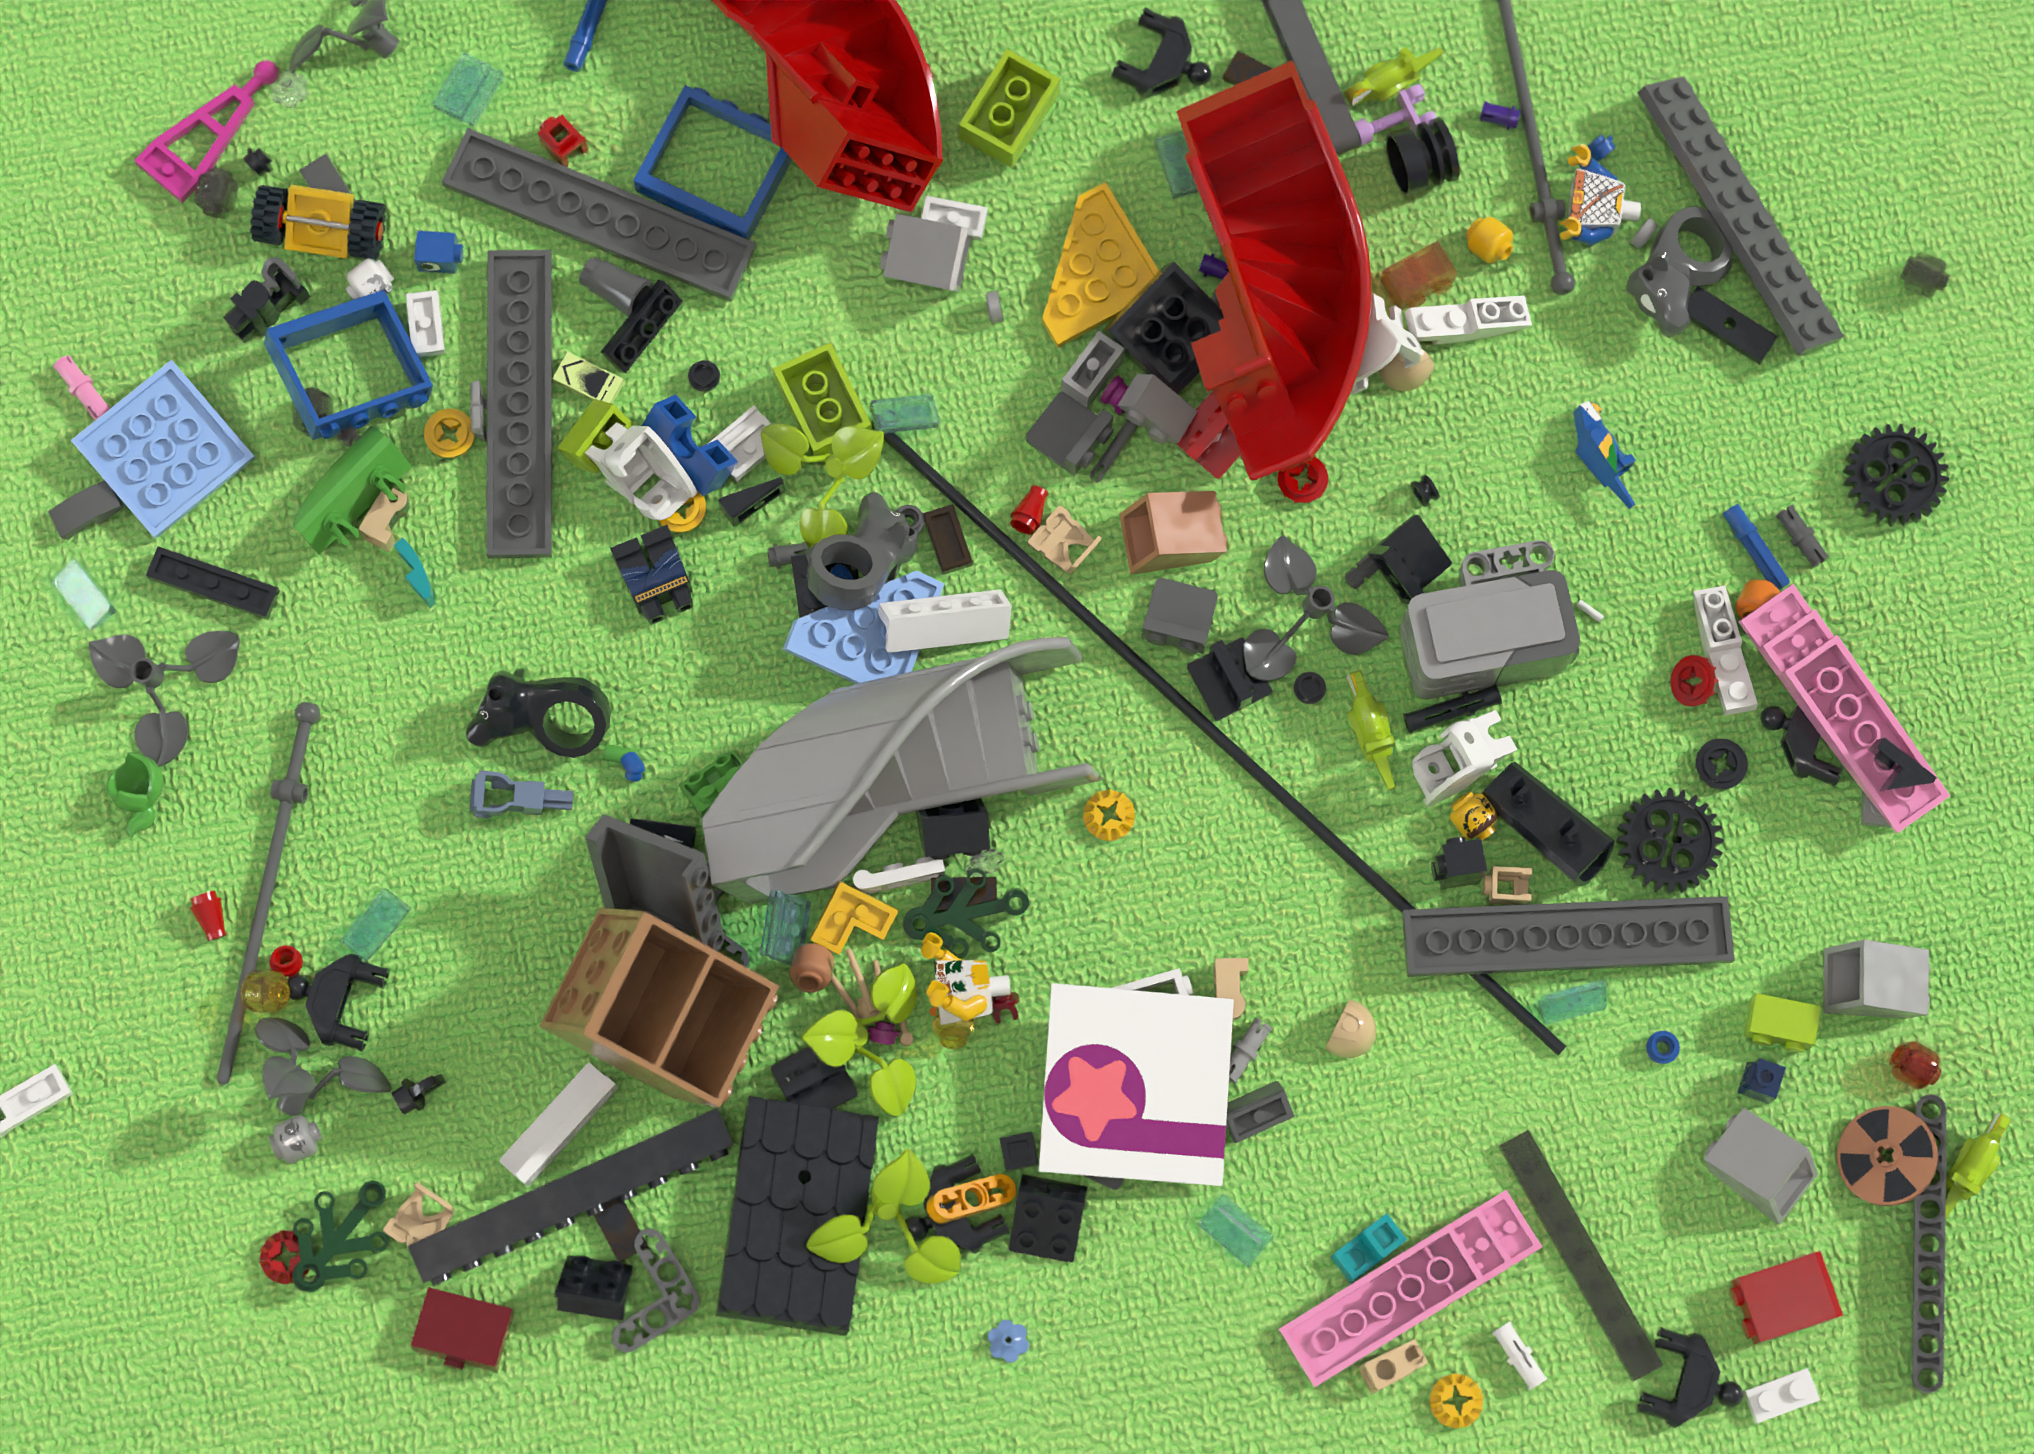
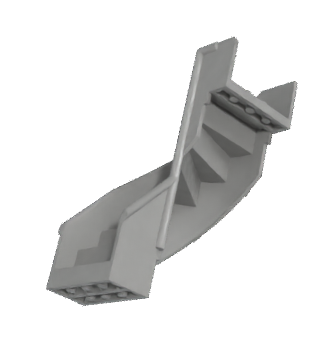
M1067 637L1038 638L1014 643L982 657L838 688L828 693L827 696L815 701L794 715L755 749L754 753L735 773L702 818L712 885L747 904L817 890L833 889L839 880L843 881L898 815L1023 790L1030 796L1102 781L1103 777L1088 763L1038 773L1035 752L1039 751V743L1036 733H1031L1030 721L1034 720V713L1031 702H1026L1022 679L1024 674L1079 663L1082 660V654Z

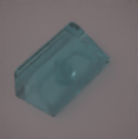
M75 558L52 581L91 631L117 612Z
M1599 980L1543 995L1537 1002L1543 1023L1548 1025L1604 1010L1607 1007L1606 982Z
M1224 1194L1216 1200L1198 1223L1202 1229L1248 1268L1274 1238L1270 1232Z

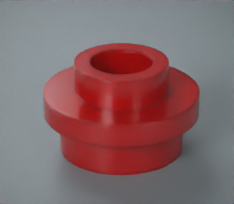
M284 945L273 951L269 965L271 971L276 976L290 977L300 971L303 966V958L298 950L292 946Z

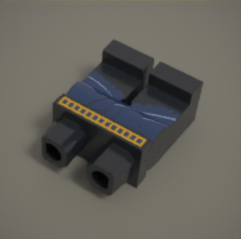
M668 525L640 535L653 566L651 569L637 537L610 548L613 559L639 614L643 613L650 625L666 618L661 605L669 601H673L678 613L693 608L692 587Z

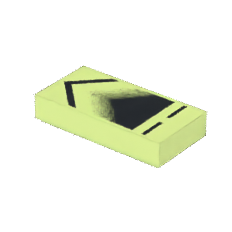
M569 352L566 353L552 378L554 383L591 401L598 399L612 404L624 384L623 378Z

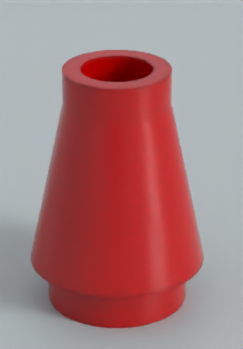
M1037 485L1030 487L1029 492L1010 514L1012 519L1010 525L1016 531L1032 535L1040 527L1048 492Z
M216 891L206 892L190 898L192 904L190 910L204 931L207 940L212 941L226 936L221 897H217Z

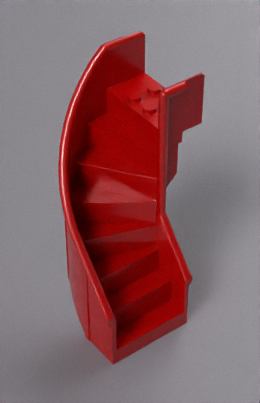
M712 0L727 17L736 21L765 52L772 141L792 158L817 187L913 212L935 171L943 162L942 134L938 103L932 81L933 75L914 30L896 0Z
M1293 60L1176 111L1189 148L1185 159L1229 270L1215 289L1224 316L1223 319L1218 321L1221 331L1192 342L1191 345L1207 392L1213 390L1236 438L1247 475L1252 481L1279 470L1285 471L1311 460L1327 440L1341 416L1353 389L1364 354L1371 312V270L1362 218L1317 104L1314 100L1309 99Z

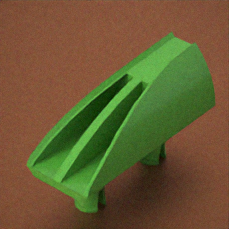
M370 426L327 470L310 491L293 522L294 528L318 555L336 538L345 546L352 545L346 534L358 539L359 531L351 524L375 502L381 491L390 500H398L392 489L394 488L404 494L405 485L399 479L412 467L411 464L386 435L375 427Z

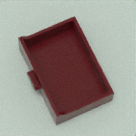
M428 1287L411 1347L415 1352L445 1359L443 1365L463 1370L465 1364L498 1373L515 1313L512 1308Z

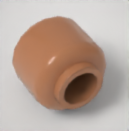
M805 944L798 947L794 951L789 970L790 980L803 992L814 993L825 989L832 979L835 964L833 954L819 944Z

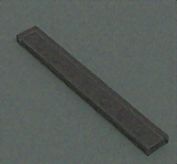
M1529 1130L1499 1146L1500 1151L1632 1382L1663 1366Z

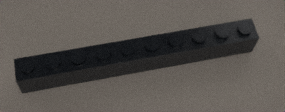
M718 1108L410 1244L407 1247L422 1282L426 1283L431 1280L432 1285L435 1286L451 1279L450 1271L462 1267L463 1271L467 1272L482 1265L481 1258L493 1253L496 1259L514 1251L512 1244L524 1239L527 1245L545 1237L544 1229L555 1225L557 1231L576 1223L574 1216L585 1211L588 1217L607 1209L605 1202L617 1197L618 1202L621 1203L637 1196L636 1188L648 1184L649 1188L653 1189L668 1182L666 1175L678 1170L681 1176L699 1168L697 1161L709 1156L711 1162L727 1156L730 1154L727 1148L733 1146V1143Z

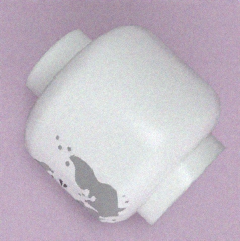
M369 258L365 259L349 271L346 276L350 285L345 289L353 300L381 290H385L386 294H389L393 288L391 281L394 280V277L379 259L376 262Z

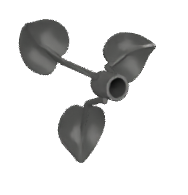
M351 0L350 3L353 7L361 4L362 8L360 13L350 23L347 33L353 36L362 31L361 37L364 38L363 41L329 28H323L321 24H317L308 30L293 50L290 59V73L294 75L295 69L317 51L323 38L327 35L358 45L365 51L371 48L383 59L390 56L398 46L399 39L388 31L382 23L388 20L385 8L386 0Z
M1284 535L1276 540L1266 556L1264 564L1265 579L1270 588L1276 593L1286 594L1293 590L1296 595H1307L1302 602L1304 614L1281 640L1274 631L1269 629H1259L1248 636L1243 646V658L1246 673L1250 677L1261 681H1272L1284 677L1291 671L1296 662V653L1285 643L1308 617L1319 619L1327 613L1328 622L1334 625L1330 631L1331 640L1339 650L1347 654L1358 655L1365 653L1388 638L1389 634L1382 623L1364 607L1346 602L1339 604L1335 609L1333 606L1334 595L1329 588L1325 586H1311L1315 581L1317 569L1310 555L1293 544Z
M211 631L198 635L189 642L185 649V656L192 663L187 666L169 665L163 662L157 665L146 658L143 644L131 635H115L89 642V652L93 666L106 684L114 688H127L135 681L146 688V692L157 706L159 714L149 713L142 717L136 725L135 741L139 750L145 756L154 760L158 767L166 765L180 754L187 742L189 733L188 724L183 714L177 711L166 713L165 707L155 693V688L160 686L164 680V671L191 672L195 670L197 677L203 682H220L226 679L234 670L240 639L238 635L228 631Z
M281 1018L259 1019L255 1027V1034L265 1047L281 1053L289 1051L290 1060L284 1057H269L265 1060L262 1067V1079L268 1099L278 1098L277 1107L288 1115L296 1116L301 1114L307 1099H314L316 1094L335 1076H339V1081L342 1085L360 1092L386 1093L392 1090L388 1079L375 1064L355 1056L341 1058L338 1062L339 1068L331 1070L316 1085L314 1077L308 1071L301 1069L299 1065L296 1066L297 1051H306L310 1046L309 1038L302 1028L293 1022Z

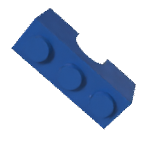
M675 394L655 403L641 426L650 427L660 437L683 467L696 490L701 496H704L723 487L738 461L718 439L702 447L696 445L691 435V425L696 416Z

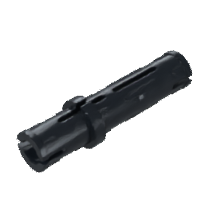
M1492 685L1472 693L1465 691L1460 693V697L1405 713L1403 718L1408 732L1413 733V731L1464 715L1468 717L1474 716L1476 711L1502 704V699L1498 687ZM1448 710L1447 712H1444V713H1441V714H1437V715H1434V716H1431V717H1428V718H1425V719H1424V717H1427V716H1430V715H1433V714H1436V713H1439V712Z

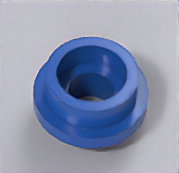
M1601 134L1587 145L1594 160L1600 161L1616 147L1612 142L1613 137L1609 135L1604 138Z
M1668 1031L1655 1032L1646 1043L1648 1056L1658 1064H1668L1679 1054V1041ZM1660 1042L1665 1043L1668 1047L1667 1053H1660L1657 1050V1044Z

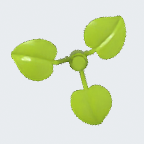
M778 423L762 428L761 441L764 455L768 464L776 472L783 475H792L801 469L802 461L805 463L825 461L826 472L831 477L836 478V481L819 502L818 509L807 508L801 514L799 522L800 532L807 546L811 548L821 539L832 535H848L847 523L843 516L834 509H825V505L839 485L845 482V476L848 475L852 479H864L874 471L881 456L884 432L858 426H845L839 429L833 437L832 455L826 453L809 457L805 455L809 448L808 439L797 428Z
M900 963L895 967L882 971L875 978L870 989V999L873 1007L880 1011L877 1015L856 1020L848 1011L835 1010L815 1021L801 1036V1039L811 1047L818 1058L829 1066L844 1065L850 1060L854 1052L860 1053L879 1064L881 1069L874 1071L870 1076V1092L876 1104L884 1112L892 1116H901L907 1109L915 1091V1072L912 1066L903 1059H893L887 1065L885 1060L864 1049L862 1045L868 1039V1033L864 1026L880 1021L885 1016L893 1023H901L911 1014L917 996L916 983L911 970L906 964Z
M906 1149L897 1159L886 1165L876 1175L871 1189L873 1205L867 1207L868 1213L863 1226L860 1225V1221L856 1216L841 1215L824 1223L807 1241V1247L810 1251L829 1261L838 1263L850 1262L861 1256L867 1248V1238L863 1233L869 1230L873 1215L876 1214V1216L883 1220H891L896 1217L910 1248L914 1251L904 1260L905 1269L913 1279L929 1284L941 1283L955 1277L961 1270L960 1252L952 1240L943 1236L929 1237L919 1247L916 1245L902 1217L901 1203L908 1206L917 1205L927 1197L930 1190L929 1177L925 1167L909 1149Z

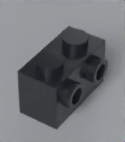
M1456 837L1446 840V844L1441 846L1437 855H1435V862H1431L1433 880L1439 881L1441 890L1480 883L1487 872L1481 839L1466 841L1465 837Z

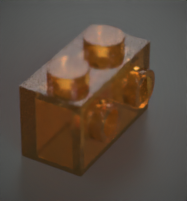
M1436 241L1384 269L1380 281L1394 304L1402 311L1408 307L1421 306L1426 301V297L1434 293L1441 295L1453 287L1452 283H1454L1457 271L1440 243Z

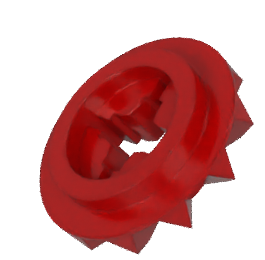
M1313 457L1311 460L1285 471L1279 470L1277 477L1278 486L1283 496L1293 500L1295 504H1310L1312 501L1321 498L1328 485V472L1325 465L1318 458ZM1304 468H1307V479L1312 482L1305 483L1304 487L1298 490V480L1294 479V476L1299 477Z
M1689 655L1682 658L1675 665L1671 674V689L1674 697L1681 704L1690 707L1707 704V699L1716 694L1713 689L1715 683L1719 680L1715 677L1714 673L1716 667L1708 662V658ZM1699 677L1702 679V682L1696 684V686L1686 683V680H1691V678Z
M281 1230L269 1236L260 1248L259 1263L264 1274L272 1281L279 1284H292L293 1269L300 1262V1255L290 1259L289 1271L284 1262L273 1261V1259L282 1255L283 1244H285L289 1252L300 1253L298 1238L294 1235L293 1231ZM306 1270L303 1273V1278L309 1273L310 1270Z

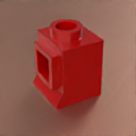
M563 114L559 115L556 119L554 116H551L540 125L541 131L538 132L540 143L560 165L569 166L567 156L575 149L579 148L583 154L588 151L585 137L573 127ZM564 130L568 136L558 143L554 137Z

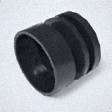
M1440 117L1429 120L1428 124L1426 122L1417 124L1416 135L1409 127L1386 134V152L1390 168L1400 191L1405 196L1428 189L1429 178L1436 186L1444 184L1445 180L1451 182L1459 179L1460 168L1456 146L1447 125Z

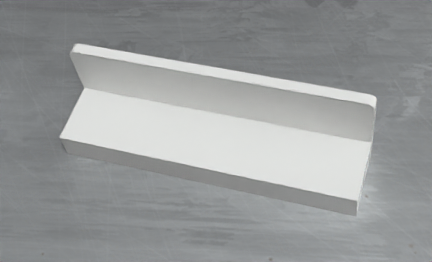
M1001 589L879 603L878 615L887 628L885 649L888 653L1007 639L1009 637L1012 605Z
M591 1063L586 1064L500 1158V1163L529 1187L618 1090L617 1085L606 1075L604 1076Z

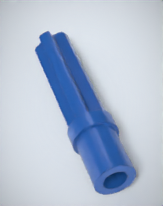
M607 0L587 1L577 30L572 35L569 43L570 47L563 63L565 68L574 72L581 71L587 53L590 52L592 47V39Z
M1739 504L1726 510L1722 515L1765 579L1772 582L1779 590L1785 588L1790 583L1789 578L1758 534V529L1754 523H1751Z

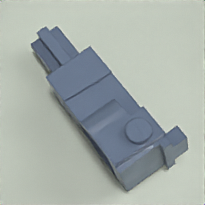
M479 771L475 779H472L469 812H474L476 818L489 819L492 816L502 815L507 811L542 815L543 808L572 810L573 791L544 789L545 782L511 781L509 777L499 772ZM485 781L492 782L491 789L514 791L513 802H507L505 805L490 804V808L483 807Z

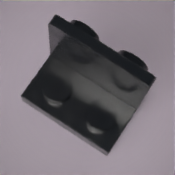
M1416 514L1412 515L1368 552L1370 558L1400 600L1405 604H1409L1414 596L1424 594L1422 589L1452 565L1447 554L1420 516Z
M1022 1174L1009 1251L1065 1262H1074L1087 1186Z

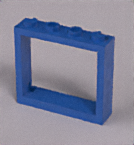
M685 85L633 180L637 193L680 213L750 240L791 164L792 158L780 148L744 218L652 176L689 105L775 144L771 138V125L762 116L756 113H750L749 115L740 111L738 106L728 100H722L721 102L712 98L706 90L700 87L693 89Z
M385 290L268 328L266 331L264 345L312 441L321 437L324 439L332 438L341 430L350 427L354 429L363 427L370 420L378 417L389 418L399 410L407 407H420L430 398L433 384ZM377 318L412 387L319 419L284 349Z

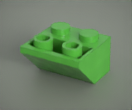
M733 749L728 753L719 755L714 762L702 770L692 773L684 782L679 784V787L701 819L731 778L744 764Z

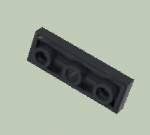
M658 279L601 350V353L619 372L626 374L681 305L682 299L664 281Z
M1697 286L1689 298L1688 313L1691 322L1760 365L1777 340V335L1700 286ZM1724 324L1731 325L1732 329L1725 328Z

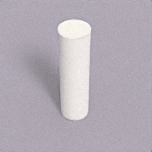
M1582 600L1576 605L1599 623L1604 617Z

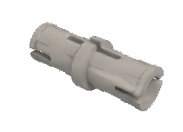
M1258 1018L1253 1019L1252 1024L1241 1041H1236L1233 1045L1235 1050L1230 1056L1229 1081L1237 1084L1238 1079L1251 1060L1255 1061L1258 1056L1257 1050L1269 1032L1272 1031V1028L1267 1023H1264L1262 1026V1020Z

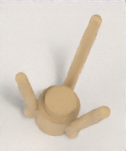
M848 948L846 954L863 996L857 1000L859 1006L855 1004L834 974H832L831 983L848 1005L856 1020L858 1018L864 1019L875 1016L880 1011L873 1007L870 993L852 949ZM878 960L873 961L875 978L881 973Z

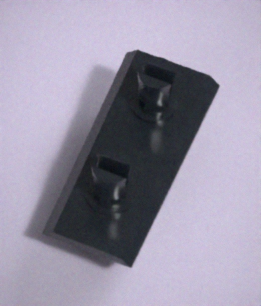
M1510 763L1482 792L1502 820L1576 885L1583 886L1589 884L1596 874L1603 870L1612 853L1615 840L1518 763Z

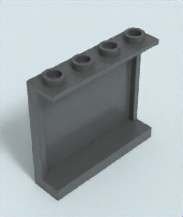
M603 814L585 836L604 907L645 911L675 929L698 938L699 942L713 950H719L725 936L704 853Z

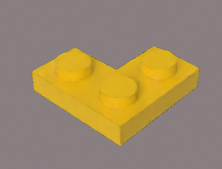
M839 880L809 939L840 955L854 926L884 940L898 913V909Z

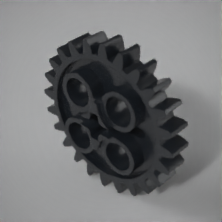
M1886 424L1882 433L1875 427L1871 431V437L1864 433L1860 438L1861 444L1855 442L1851 448L1854 453H1849L1845 459L1851 465H1847L1843 469V473L1851 477L1845 480L1844 486H1853V489L1847 495L1848 498L1858 497L1859 501L1856 503L1855 508L1865 506L1867 508L1865 512L1866 518L1873 512L1877 514L1876 523L1878 524L1884 517L1888 518L1890 527L1895 524L1897 519L1900 520L1903 527L1908 524L1909 518L1918 523L1921 520V514L1928 517L1933 512L1931 507L1937 508L1941 503L1938 497H1943L1947 492L1942 485H1946L1949 477L1941 474L1948 469V465L1939 464L1944 453L1934 454L1933 449L1937 443L1933 442L1927 445L1925 443L1926 433L1917 438L1915 436V427H1912L1908 433H1904L1903 424H1899L1895 432L1892 431L1889 424ZM1891 449H1899L1903 453L1904 459L1895 458L1891 453ZM1916 458L1918 460L1917 463L1907 468L1901 477L1898 476L1893 479L1880 492L1874 491V488L1884 483L1891 474L1898 472L1911 459ZM1867 467L1877 469L1880 473V478L1871 477L1867 472ZM1912 473H1920L1924 477L1925 483L1916 482L1912 477ZM1888 491L1899 494L1901 502L1892 501L1888 496Z
M1668 788L1665 796L1662 797L1660 791L1655 789L1652 795L1653 800L1648 795L1643 794L1640 798L1642 805L1634 801L1630 805L1633 813L1625 812L1622 818L1628 824H1620L1617 830L1625 834L1616 839V843L1625 845V848L1618 852V856L1628 857L1623 868L1634 867L1635 871L1631 878L1635 879L1640 875L1643 876L1642 887L1647 886L1651 881L1654 883V892L1656 893L1662 885H1666L1668 894H1672L1675 885L1678 886L1681 893H1684L1687 890V882L1694 889L1699 886L1698 877L1706 881L1710 877L1706 869L1715 870L1718 866L1711 858H1720L1723 854L1715 848L1724 842V839L1715 837V834L1722 829V826H1712L1711 824L1717 816L1716 813L1706 815L1704 812L1709 804L1705 803L1698 807L1696 805L1698 796L1694 795L1688 801L1685 799V790H1682L1677 797H1674L1672 788ZM1677 814L1679 819L1672 836V842L1675 844L1668 852L1666 868H1662L1661 861L1668 844L1665 838L1671 831L1673 815ZM1651 815L1662 816L1665 820V827H1655L1651 823ZM1689 823L1696 828L1697 836L1689 837L1685 835L1682 830V824ZM1643 846H1653L1657 850V858L1650 859L1646 857L1642 851ZM1682 854L1686 856L1689 861V867H1679L1675 863L1674 855Z

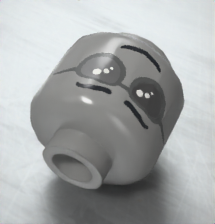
M298 1115L276 1124L273 1128V1134L269 1136V1140L277 1159H283L286 1163L293 1164L315 1155L318 1150L317 1142L322 1140V1136L315 1121L309 1123L304 1116Z

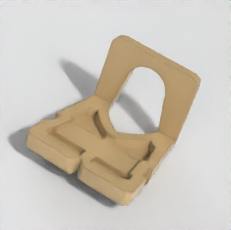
M1058 506L1046 519L1045 526H1040L1028 539V545L1037 553L1040 551L1044 554V558L1066 573L1072 574L1102 538L1098 536L1094 540L1077 520L1074 521L1070 517L1071 514L1063 506ZM1079 544L1087 546L1088 548L1072 565L1068 556V545Z
M417 1182L413 1185L415 1191L397 1210L398 1214L394 1219L391 1218L383 1228L386 1234L401 1244L407 1243V1246L446 1229L455 1212V1209L448 1202ZM425 1194L438 1202L445 1210L436 1215L424 1217L422 1211L423 1195Z

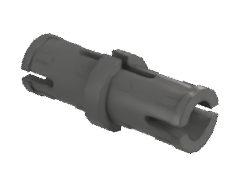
M1793 504L1788 506L1786 511L1783 509L1776 515L1777 519L1780 520L1792 537L1791 543L1793 546L1800 548L1812 568L1817 567L1818 563L1822 564L1830 557L1813 535L1815 531L1812 526L1808 527Z

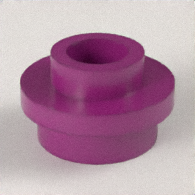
M876 1021L875 1026H868L867 1030L870 1033L869 1041L890 1045L896 1043V1037H900L901 1031L894 1029V1023Z

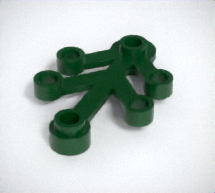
M975 867L968 871L967 881L949 909L934 913L942 898L951 894L954 890L953 879L949 875H940L936 878L935 888L924 905L912 908L906 913L903 919V928L906 934L915 940H923L929 932L937 934L943 941L942 946L959 959H962L968 954V943L962 938L954 939L938 928V926L952 924L979 941L985 951L994 952L1000 947V936L994 931L985 930L969 919L1005 911L1010 915H1021L1028 908V896L1020 888H1011L1004 893L1003 898L966 906L975 891L986 883V873L984 870ZM975 872L983 876L982 881L978 884L970 880V876ZM941 880H948L951 886L948 890L942 891L939 889L938 883ZM1012 898H1020L1022 905L1019 908H1012L1009 904ZM918 918L926 922V926L920 930L913 926V922ZM988 936H994L997 939V943L993 947H988L984 943L985 939ZM956 943H961L965 946V950L961 954H956L953 952L952 947Z
M371 1180L361 1186L358 1194L359 1202L336 1231L332 1210L335 1203L334 1196L327 1191L316 1195L314 1206L319 1211L323 1247L315 1258L310 1237L314 1230L312 1221L307 1218H300L295 1222L293 1233L298 1238L300 1262L293 1269L292 1280L299 1290L308 1293L315 1292L323 1286L325 1280L350 1277L353 1280H360L367 1273V1264L362 1259L356 1258L351 1260L349 1264L326 1265L334 1255L367 1250L373 1253H381L387 1248L388 1238L382 1232H374L367 1237L347 1239L370 1209L378 1208L383 1204L386 1198V1190L380 1182ZM369 1190L376 1191L378 1199L373 1202L368 1201L365 1196L366 1192ZM320 1197H328L331 1201L330 1206L327 1208L320 1207L318 1204ZM300 1223H306L309 1225L310 1231L302 1235L297 1231V1226ZM374 1237H381L384 1240V1246L375 1248L372 1246L371 1240ZM353 1264H361L363 1273L354 1275L350 1269ZM306 1270H312L315 1273L316 1278L313 1281L307 1282L303 1279V1273Z

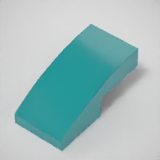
M403 537L393 546L398 555L412 569L405 578L410 587L431 608L435 605V599L430 580L417 554Z
M1386 1213L1330 1257L1348 1281L1352 1283L1406 1242L1407 1238L1388 1213Z

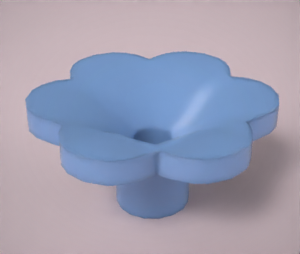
M1003 1320L999 1323L998 1328L990 1330L988 1340L992 1344L990 1348L992 1356L995 1358L1003 1357L1006 1362L1012 1363L1018 1359L1019 1354L1026 1353L1029 1343L1025 1339L1027 1334L1025 1327L1021 1324L1014 1325L1010 1320ZM1007 1337L1012 1339L1010 1343L1005 1341Z

